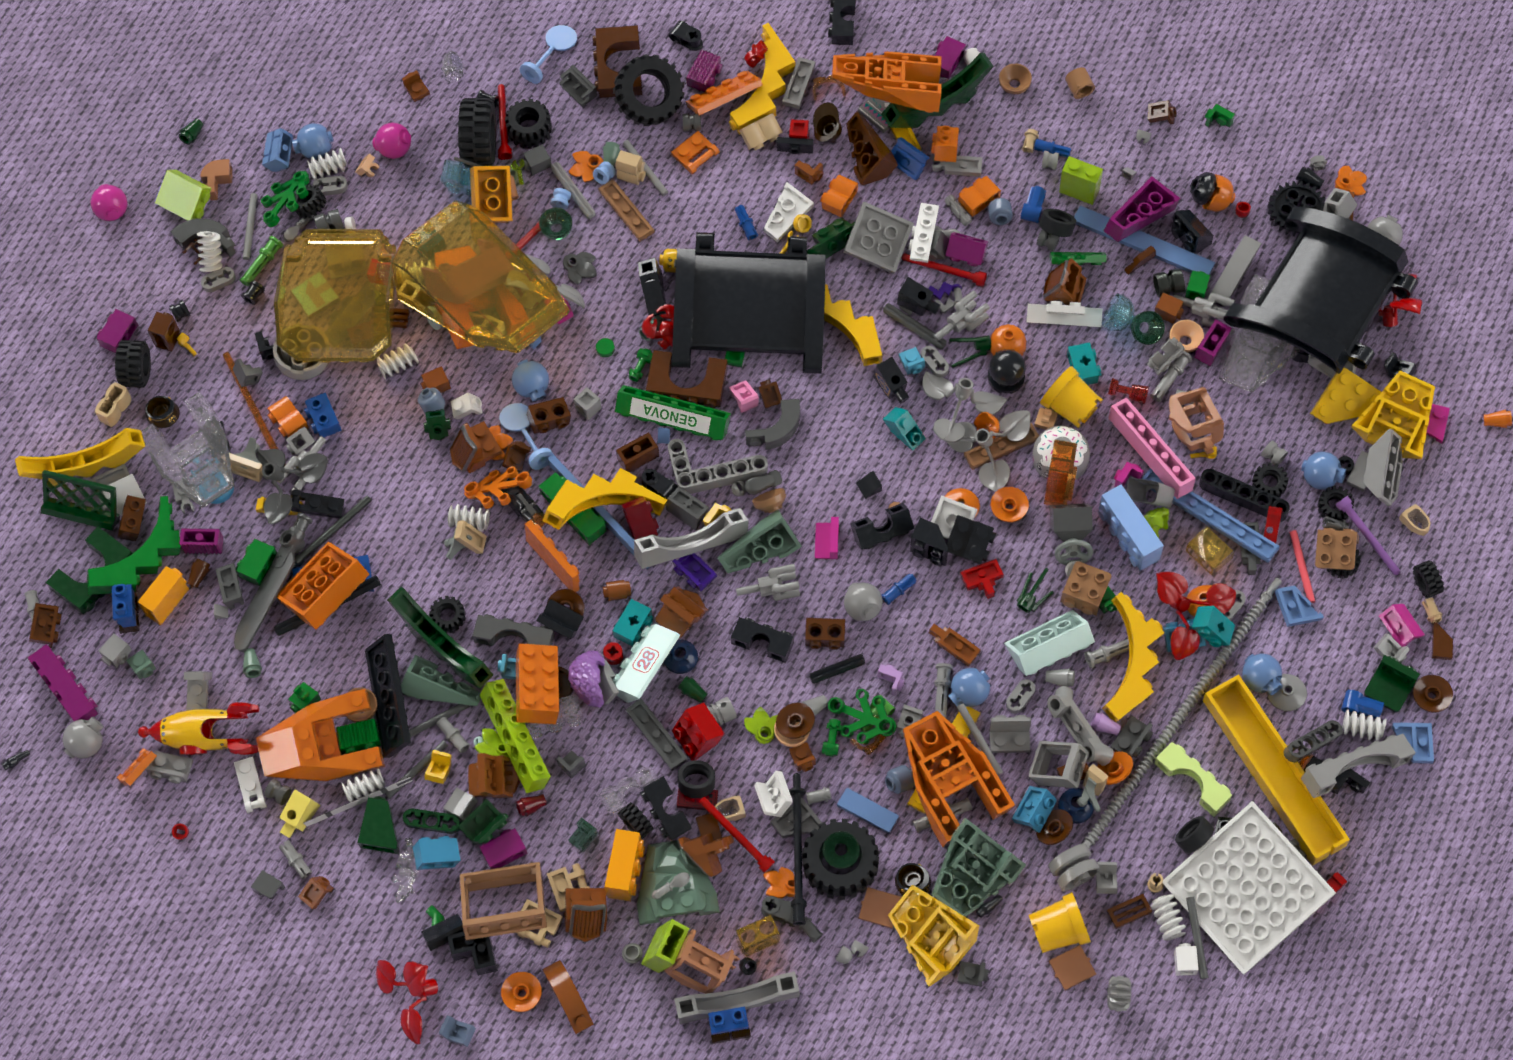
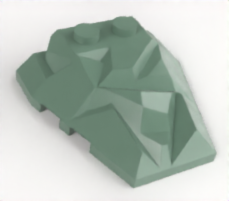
M964 818L952 835L932 895L966 917L983 905V901L988 897L998 894V890L1007 883L1009 885L1013 883L1026 864L991 839L968 819Z
M678 840L648 845L637 901L640 925L659 923V918L699 912L700 916L720 913L717 892L708 876L682 851ZM682 872L689 874L690 879L685 886L673 887V891H669L660 899L652 898L654 890L661 888L667 882L670 883L677 874Z

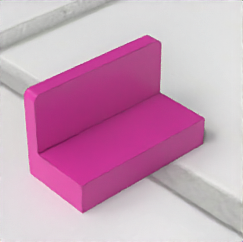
M831 517V523H816V559H838L839 517Z
M1403 603L1392 604L1379 615L1394 640L1401 647L1406 646L1413 639L1421 638L1425 635Z

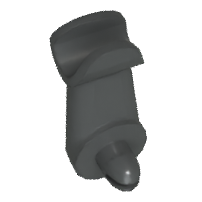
M774 470L766 475L752 477L745 482V490L751 495H756L772 486L776 487L782 483L781 474L778 470Z

